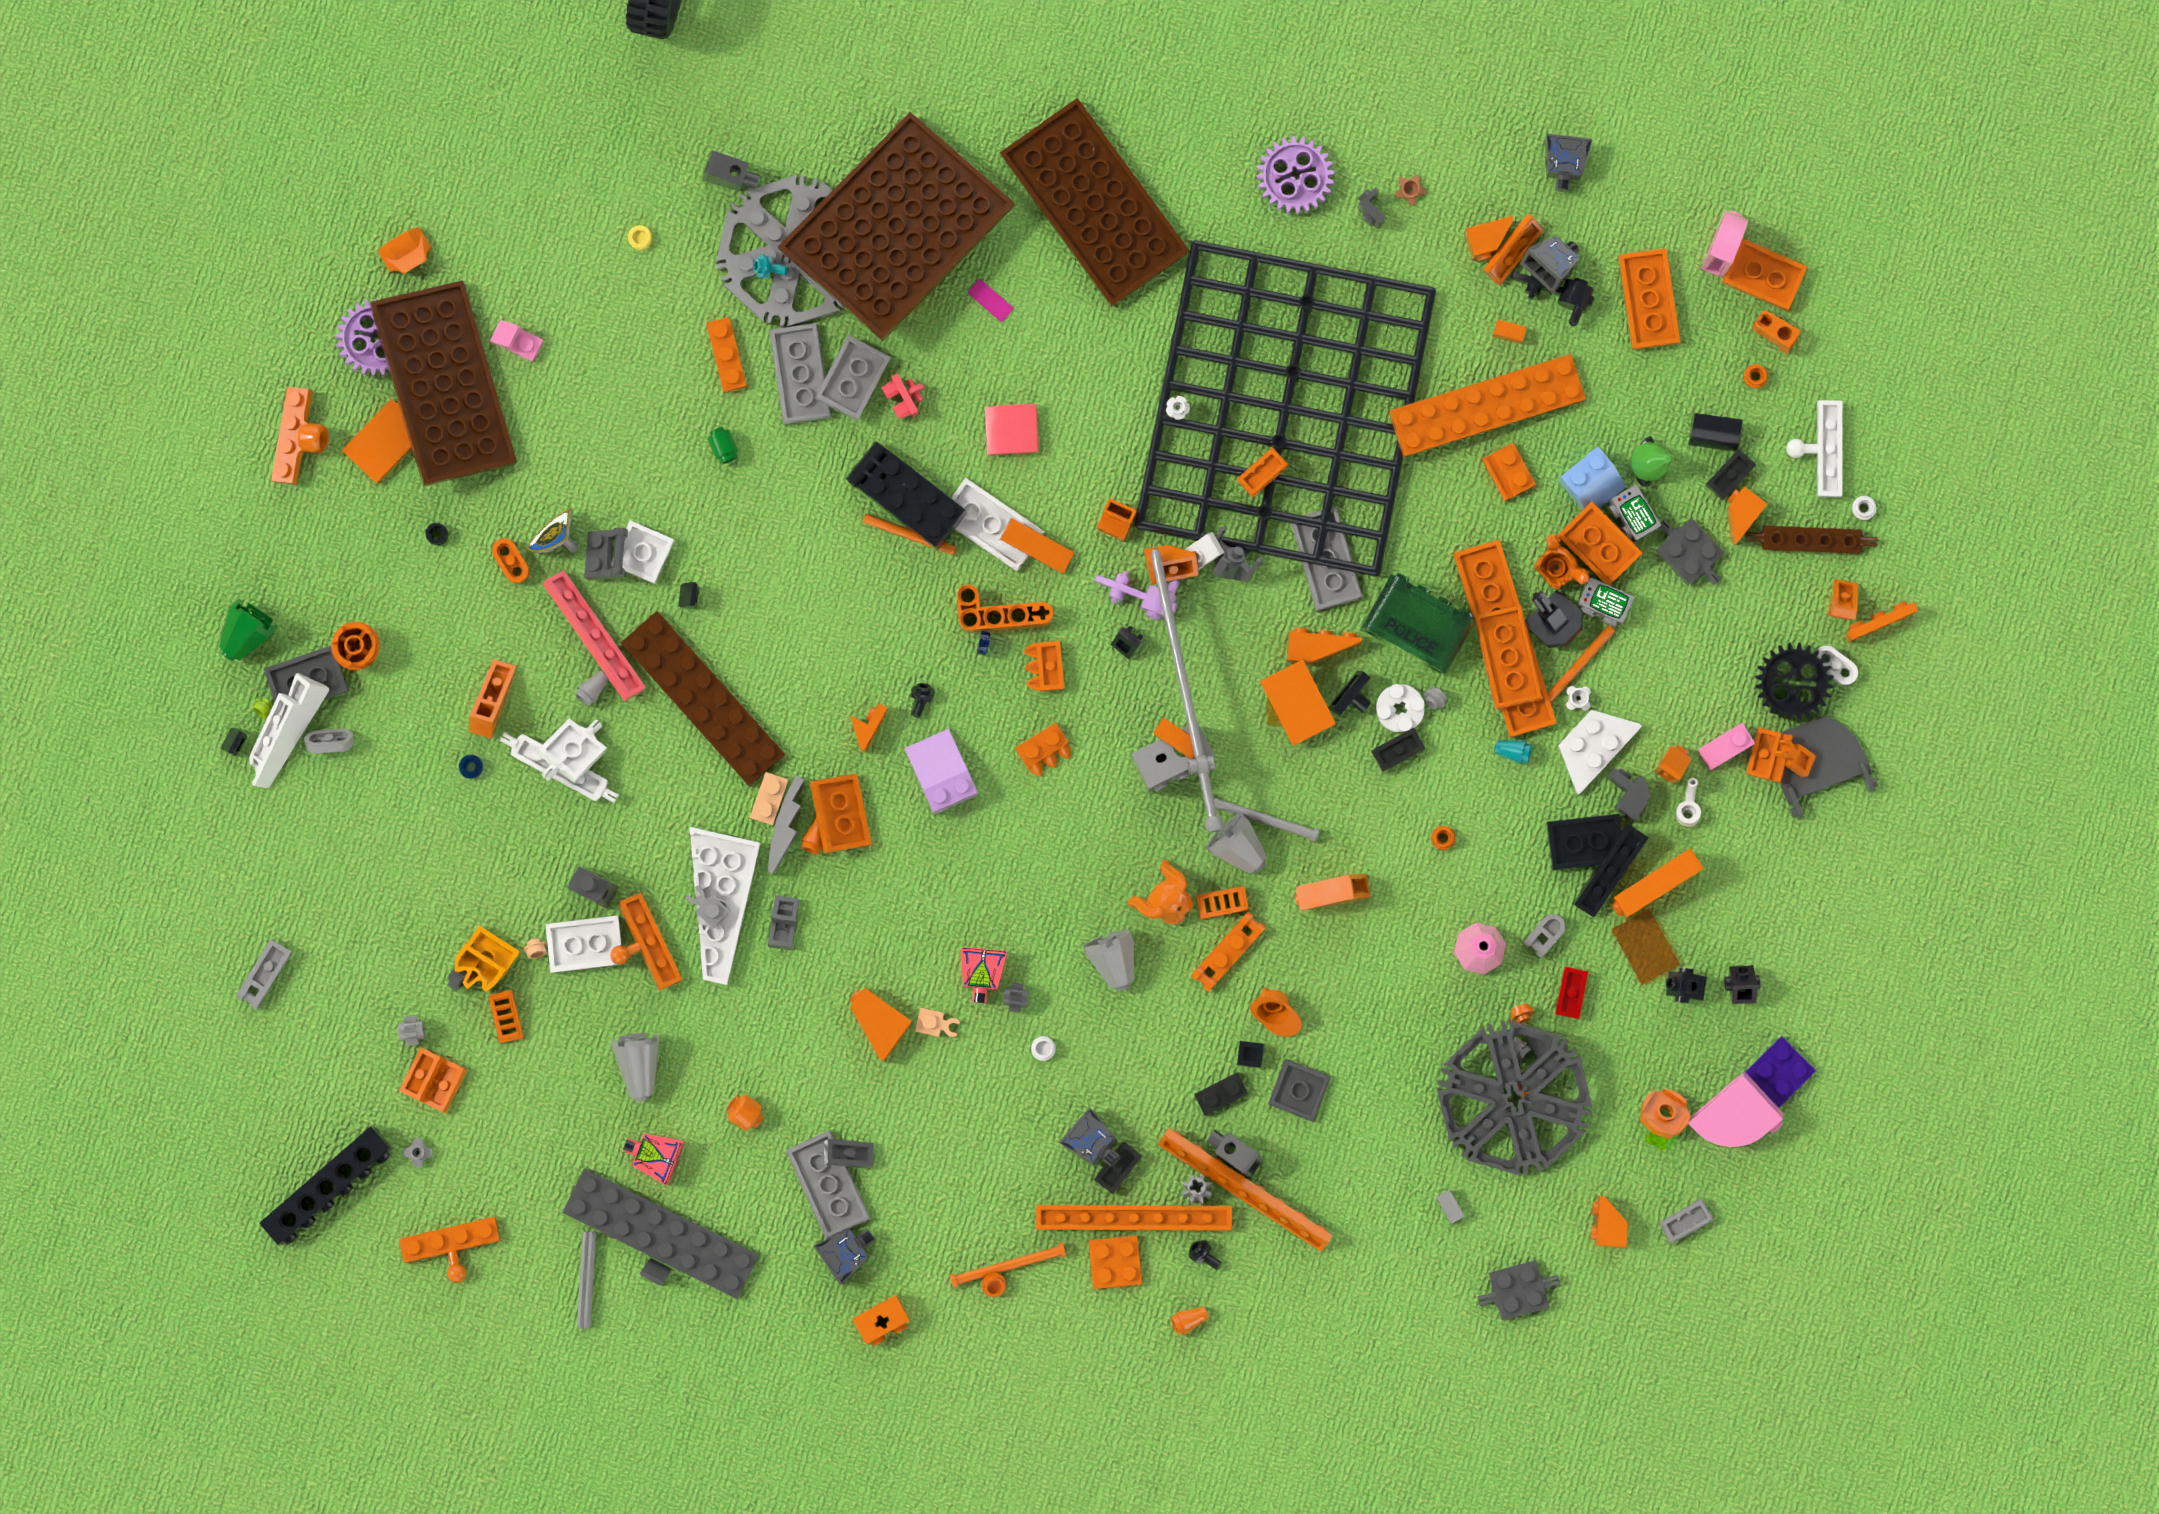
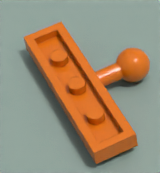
M640 892L620 901L618 906L636 943L627 947L622 945L615 946L610 952L612 962L617 965L625 964L629 956L641 952L659 991L681 982L683 979L642 893Z
M496 1217L399 1239L405 1264L448 1254L450 1267L447 1270V1277L453 1283L462 1282L467 1275L465 1267L459 1262L457 1251L501 1241Z

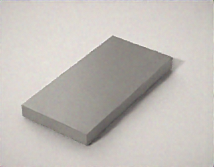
M817 323L769 330L783 424L789 425L831 418L830 407L815 399L825 380Z
M1334 506L1332 507L1329 521L1341 523L1337 507ZM1322 510L1302 516L1320 519ZM1291 523L1298 551L1313 554L1318 528ZM1327 530L1323 556L1352 562L1345 534ZM1302 562L1316 612L1363 599L1356 572Z
M831 1130L786 1150L825 1239L871 1219L848 1167L824 1165V1141L834 1139Z

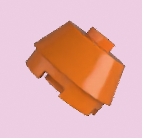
M350 622L341 626L334 634L331 642V650L335 660L341 666L350 670H360L368 667L378 656L380 648L376 632L369 625L361 622Z

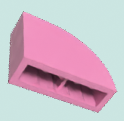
M1734 211L1724 212L1701 266L1702 270L1722 278L1733 263L1747 227L1748 219L1743 218L1741 214Z
M1743 1071L1690 1117L1689 1125L1700 1136L1714 1144L1738 1147L1759 1140L1769 1131L1771 1133L1777 1131L1783 1125L1781 1121L1784 1114L1749 1075Z

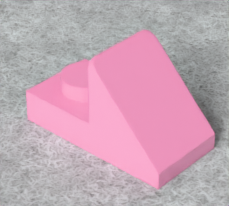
M500 320L490 340L491 343L531 362H534L544 342L543 339L522 330L520 326Z

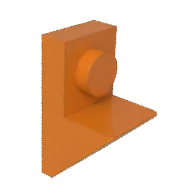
M1834 579L1828 616L1855 620L1858 607V584Z
M878 704L877 708L872 707L866 717V720L869 721L868 724L850 716L861 751L866 753L889 711L887 707Z

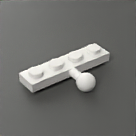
M1817 401V444H1804L1800 439H1792L1786 446L1788 455L1793 458H1799L1804 453L1817 454V497H1842V401Z

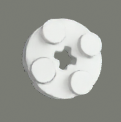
M1394 684L1385 689L1380 694L1376 703V712L1380 724L1394 733L1406 732L1417 727L1424 715V700L1419 692L1405 684ZM1402 702L1405 704L1404 708L1407 712H1401L1397 715L1395 713L1396 708L1393 706L1395 703L1400 704Z

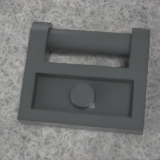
M614 528V530L588 532L585 579L590 581L624 577L623 556L628 529ZM613 540H615L613 567H611Z

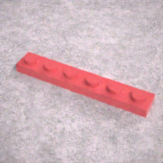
M563 570L543 582V586L624 702L643 692L646 688L566 572Z

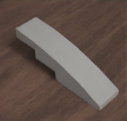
M797 775L783 800L775 823L768 872L772 875L777 871L798 835L797 831L790 827L802 809L794 801L806 782Z

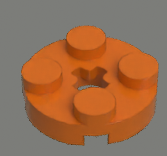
M1664 1089L1663 1091L1656 1092L1655 1090L1648 1094L1641 1105V1123L1649 1131L1665 1139H1671L1675 1135L1680 1134L1689 1123L1690 1112L1688 1113L1687 1102L1676 1091ZM1660 1110H1669L1668 1115L1670 1117L1662 1116Z

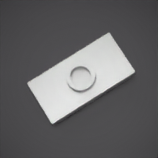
M1213 532L1208 533L1184 549L1196 554L1198 570L1224 554Z

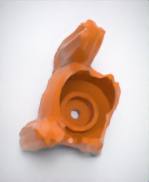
M1555 534L1547 536L1548 550L1541 557L1537 558V562L1533 567L1543 576L1550 587L1555 590L1560 589L1561 586L1572 579L1581 585L1588 582L1589 572L1585 568H1580L1571 553L1560 545V536Z
M1164 860L1160 870L1166 880L1155 886L1147 900L1132 896L1128 899L1127 905L1131 908H1136L1148 918H1161L1163 922L1174 925L1181 923L1185 919V914L1193 908V902L1189 893L1186 892L1188 883L1185 876L1179 870L1172 867L1171 862Z

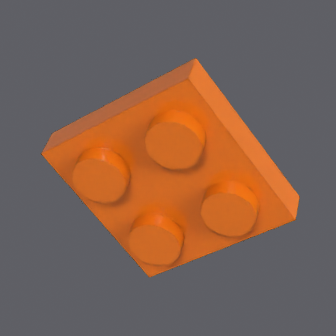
M1137 1235L1089 1240L1093 1289L1142 1284Z

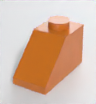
M1512 216L1466 228L1464 235L1472 261L1479 259V262H1484L1492 259V255L1496 254L1513 223Z
M1745 486L1740 492L1735 489L1727 500L1731 503L1727 508L1731 542L1734 545L1738 543L1767 505L1766 502Z
M1170 545L1144 549L1146 570L1151 585L1157 584L1151 558L1153 549L1160 551L1166 582L1199 575L1196 554L1194 552Z
M1671 745L1653 772L1674 785L1681 779L1692 758L1688 756L1689 752L1683 747Z

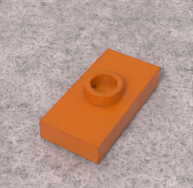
M1272 447L1236 480L1254 498L1289 465Z

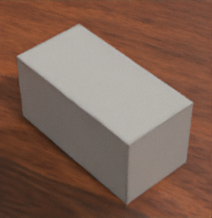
M1450 1190L1435 1197L1450 1224L1465 1217Z

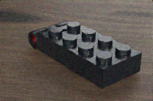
M877 441L873 443L845 478L851 485L937 551L968 514L966 509Z

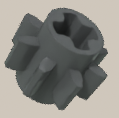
M1012 983L1011 988L1005 987L1003 1005L1009 1006V1012L1020 1013L1021 1007L1027 1008L1029 990L1023 989V984Z

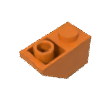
M1597 1196V1201H1593L1592 1216H1596V1226H1591V1240H1595L1594 1245L1626 1248L1627 1221L1606 1197Z

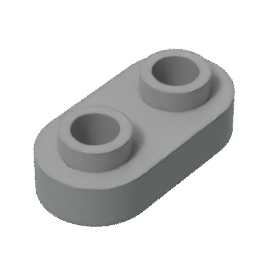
M348 729L312 731L304 738L307 751L314 754L345 752L354 745L353 733Z

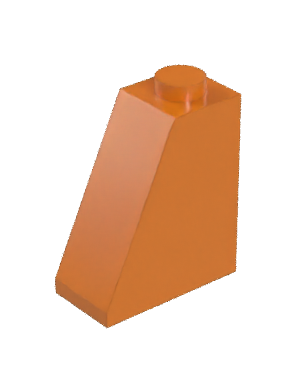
M1348 874L1297 886L1295 900L1300 907V911L1313 910L1371 897L1366 874Z
M865 987L862 991L857 989L849 1000L852 1002L850 1008L876 1054L882 1061H885L913 1022Z

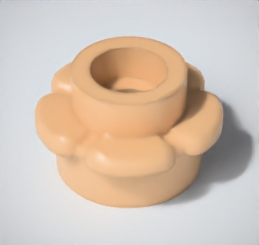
M532 939L527 942L524 952L527 953L529 959L543 957L547 954L545 948L547 943L541 942V939Z

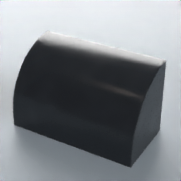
M1694 413L1691 419L1688 445L1736 452L1743 419Z

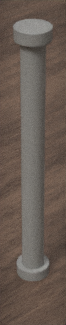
M1214 798L1216 809L1235 815L1240 813L1247 819L1310 838V841L1314 843L1319 832L1318 828L1310 829Z

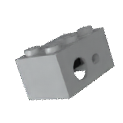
M1198 724L1204 755L1206 757L1213 756L1214 759L1215 756ZM1188 726L1182 729L1190 735ZM1161 739L1132 753L1131 759L1148 793L1153 790L1157 792L1167 787L1168 783L1174 780H1182L1190 775L1188 760L1191 759L1178 756L1174 752L1173 747Z

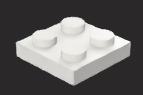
M630 520L626 528L628 529V537L625 539L623 568L627 573L656 584L675 540Z

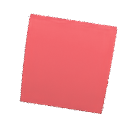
M1036 404L985 407L987 455H1019L1039 452Z

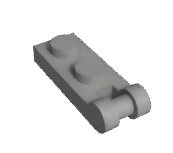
M271 939L238 991L236 998L240 1001H247L251 1004L250 1007L258 1010L293 952ZM252 986L259 989L256 995L249 992Z

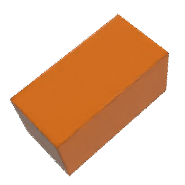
M1497 319L1493 337L1522 344L1526 327Z

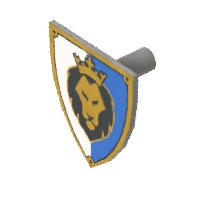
M567 509L548 522L535 535L526 549L533 553L551 552L564 545L570 552H575L578 545L569 537L572 509Z

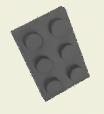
M331 646L264 668L274 701H276L279 693L289 695L296 673L327 686L329 692L324 700L349 692L341 665L335 660Z

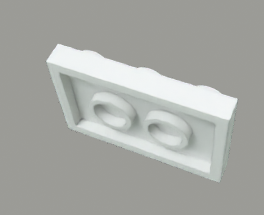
M619 916L545 924L551 973L617 965L612 962L610 952L615 946L622 945Z

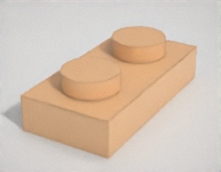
M765 772L750 819L774 826L789 782L788 779Z

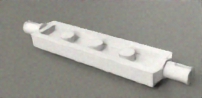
M506 732L503 733L502 736L510 741L501 737L500 742L512 747L511 756L542 773L550 766L546 760L537 754L542 744L524 734L516 739ZM587 770L575 783L559 772L552 777L595 802L604 797L615 803L616 799L611 796L617 799L619 794L607 789L608 780L590 770Z

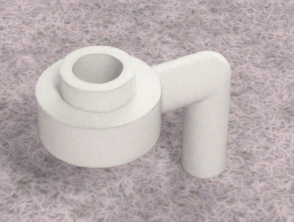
M1695 778L1688 780L1685 801L1679 804L1676 811L1677 821L1686 827L1696 825L1701 815V809L1695 803V793L1698 784ZM1690 813L1692 818L1687 819L1684 817V814Z

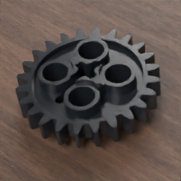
M1790 642L1788 643L1787 650H1784L1779 645V653L1776 654L1773 650H1770L1772 658L1763 657L1766 666L1758 665V669L1763 672L1760 675H1755L1756 679L1761 680V683L1755 685V688L1763 690L1758 695V698L1765 697L1766 700L1763 706L1771 704L1770 713L1778 710V718H1781L1784 713L1788 715V721L1792 719L1793 715H1796L1798 721H1801L1803 713L1808 718H1811L1810 711L1813 709L1816 713H1819L1817 705L1826 706L1827 704L1823 698H1831L1832 696L1826 691L1827 689L1834 688V685L1828 683V680L1833 679L1834 675L1826 673L1832 667L1831 665H1823L1827 659L1826 657L1817 658L1819 650H1816L1813 654L1810 653L1811 645H1808L1805 650H1802L1800 642L1796 649H1793ZM1782 661L1788 662L1791 666V671L1786 675L1780 674L1777 670V665ZM1812 665L1815 668L1814 676L1811 678L1804 677L1801 673L1803 666ZM1793 675H1797L1798 680L1816 682V686L1797 684L1796 688H1792L1791 683L1773 681V677L1792 679ZM1779 685L1785 686L1788 690L1787 696L1783 699H1779L1774 695V689ZM1806 688L1812 692V698L1809 701L1803 702L1799 699L1798 693L1801 689Z

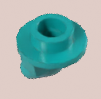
M760 254L758 259L754 260L753 270L758 278H769L770 272L785 276L788 274V266L771 263L772 258L770 256Z

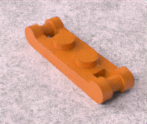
M1249 911L1190 975L1195 981L1198 979L1204 985L1203 988L1207 992L1214 987L1265 930L1266 926L1255 921ZM1245 925L1253 931L1249 936L1241 931ZM1208 967L1215 972L1212 978L1204 973Z

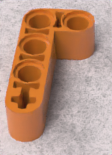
M963 585L957 592L960 626L968 633L1044 627L1053 620V609L1046 602L980 607L979 593L974 586ZM965 591H971L975 594L972 602L967 603L961 599ZM1028 609H1032V614H1038L1040 609H1044L1045 613H1049V615H1046L1044 620H1041L1040 616H1032L1033 621L1029 622ZM1015 611L1024 612L1025 619L1022 622L1013 621L1012 614ZM991 613H998L1001 616L998 624L988 622L987 618ZM967 615H974L977 618L974 626H966L963 623Z

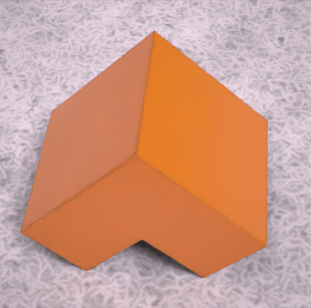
M1109 498L1097 525V530L1124 542L1136 517L1137 510Z

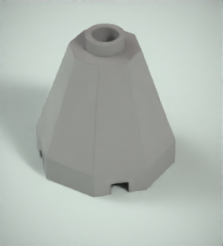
M1238 813L1224 824V829L1220 833L1216 832L1205 848L1212 855L1249 874L1253 871L1258 873L1266 865L1264 860L1267 856L1250 821L1243 814Z
M1129 929L1111 932L1107 937L1102 938L1100 936L1085 943L1083 947L1087 957L1111 989L1116 988L1117 991H1121L1131 987L1130 983L1134 981V941Z

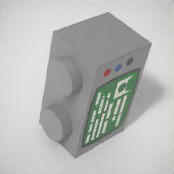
M1637 484L1610 500L1611 506L1609 510L1615 519L1619 518L1623 525L1621 530L1634 543L1661 527L1660 522Z
M1590 577L1576 607L1581 609L1582 614L1589 617L1596 615L1603 618V623L1616 627V625L1621 626L1634 596Z

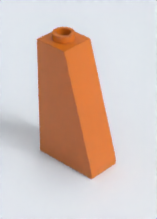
M1690 848L1613 897L1614 903L1611 906L1619 917L1622 915L1626 919L1704 868Z

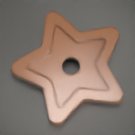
M1419 175L1411 179L1399 177L1401 188L1396 193L1397 198H1406L1410 205H1414L1418 196L1427 193L1419 184Z

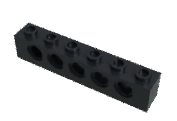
M370 1126L259 1224L277 1245L285 1243L288 1246L298 1237L296 1233L302 1227L306 1230L316 1222L315 1216L321 1211L326 1213L335 1205L333 1200L339 1195L342 1197L347 1195L354 1188L352 1184L356 1180L360 1179L362 1181L373 1172L370 1169L377 1162L380 1165L391 1156L389 1152L393 1147L375 1126ZM364 1148L369 1149L371 1152V1157L367 1162L361 1161L359 1157L360 1151ZM346 1164L352 1168V1174L349 1178H344L341 1175V1168ZM329 1180L333 1183L334 1189L332 1193L327 1195L323 1192L322 1185L325 1181ZM307 1197H312L315 1201V1206L310 1211L304 1207V1200ZM289 1213H293L296 1216V1223L292 1227L287 1226L285 1223V1217Z

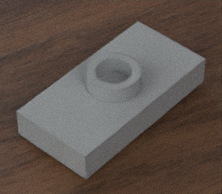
M1699 1199L1658 1223L1668 1241L1672 1244L1714 1219L1703 1200Z

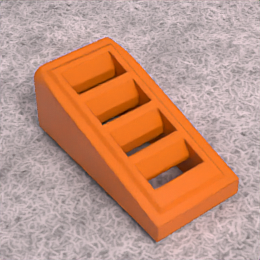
M1244 886L1196 895L1200 919L1249 910ZM1235 893H1238L1239 907H1235L1233 896ZM1224 895L1229 897V909L1225 907ZM1214 897H1219L1221 908L1219 911H1216ZM1208 898L1211 908L1209 913L1206 912L1204 899Z
M509 990L488 995L499 1043L523 1039L524 1036L514 991ZM509 999L508 1004L497 1006L496 1001ZM511 1008L512 1013L499 1016L498 1011ZM514 1019V1023L501 1025L502 1020ZM516 1027L517 1032L503 1035L502 1030Z

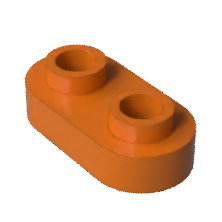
M506 538L497 540L492 547V554L506 578L514 584L525 582L529 577L530 570L516 545ZM509 548V554L503 556L501 555V550ZM521 568V575L515 576L513 574L514 570Z

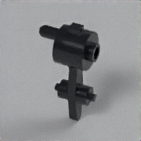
M1512 271L1510 276L1512 280L1527 285L1525 293L1529 294L1527 298L1533 300L1534 297H1539L1541 290L1550 292L1532 274L1528 276ZM1575 278L1574 280L1566 279L1564 286L1559 287L1553 293L1560 295L1557 302L1560 306L1572 311L1569 324L1573 327L1578 325L1582 313H1586L1588 306L1592 307L1595 299L1592 296L1594 289L1588 285L1587 281L1580 278Z

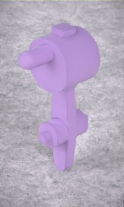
M1123 571V574H1117L1115 581L1096 575L1094 580L1096 583L1111 588L1108 596L1112 598V603L1122 602L1126 594L1143 600L1140 609L1147 612V617L1157 621L1160 618L1165 619L1158 587L1149 585L1146 593L1129 587L1131 578L1128 577L1129 573ZM1179 579L1170 581L1168 584L1173 614H1175L1178 606L1175 603L1177 599L1175 593L1180 583Z

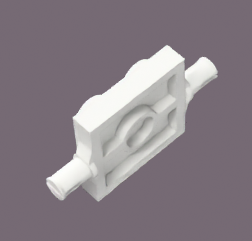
M569 718L538 749L537 754L550 765L542 773L543 778L549 781L559 772L575 783L606 752L607 747L594 736L602 728V724L598 723V720H594L588 728H584Z

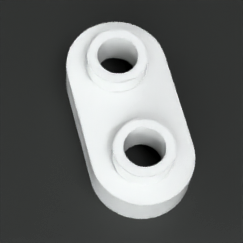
M1822 646L1817 649L1819 650L1818 659H1821L1822 655L1829 657V662L1823 663V665H1831L1832 668L1826 673L1834 675L1833 680L1840 685H1849L1856 680L1858 669L1852 661L1831 646ZM1842 669L1848 671V677L1844 678L1841 676L1840 672Z

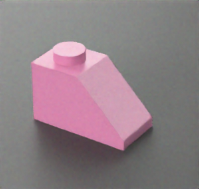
M1741 723L1697 751L1711 771L1748 749L1755 742L1744 724Z

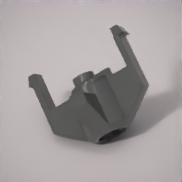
M1223 526L1218 530L1219 533L1216 539L1224 554L1214 560L1216 567L1213 573L1219 578L1247 582L1263 563V558L1259 557L1251 567L1245 562L1250 551H1245L1241 547H1228L1221 541L1227 529L1226 526Z

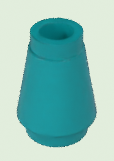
M1498 740L1495 754L1522 764V762L1528 764L1532 745L1527 744V741Z

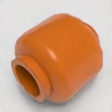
M746 1094L740 1097L735 1096L726 1109L729 1122L744 1131L752 1127L757 1128L764 1117L761 1115L762 1105Z

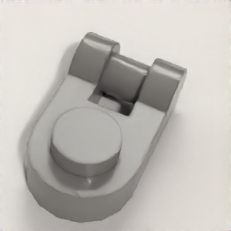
M1555 914L1547 915L1523 943L1527 947L1531 946L1537 951L1536 955L1542 958L1565 930L1564 920ZM1540 933L1548 939L1544 944L1536 939Z

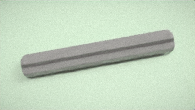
M585 1231L582 1235L577 1327L581 1329H588L591 1326L596 1232Z

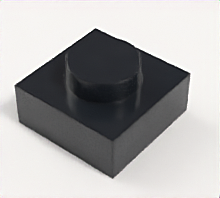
M1240 1041L1237 1065L1261 1068L1264 1044Z

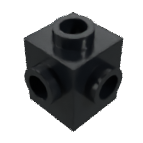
M1753 965L1729 966V975L1724 977L1725 991L1730 992L1732 1004L1756 1003L1757 990L1760 989V976L1755 975Z
M1679 968V972L1669 971L1666 980V996L1675 997L1674 1002L1689 1004V1000L1703 1001L1707 977L1693 974L1694 970L1688 968Z

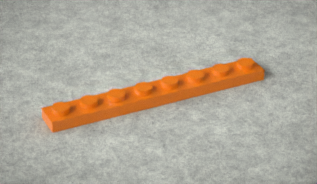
M1168 1128L1157 1144L1320 1252L1323 1251L1333 1235L1328 1233L1323 1226L1316 1225L1307 1219L1303 1213L1293 1210L1283 1200L1267 1193L1262 1186L1255 1185L1247 1180L1242 1173L1232 1170L1222 1160L1212 1157L1201 1146L1189 1142L1181 1133Z
M1036 1205V1230H1232V1206Z

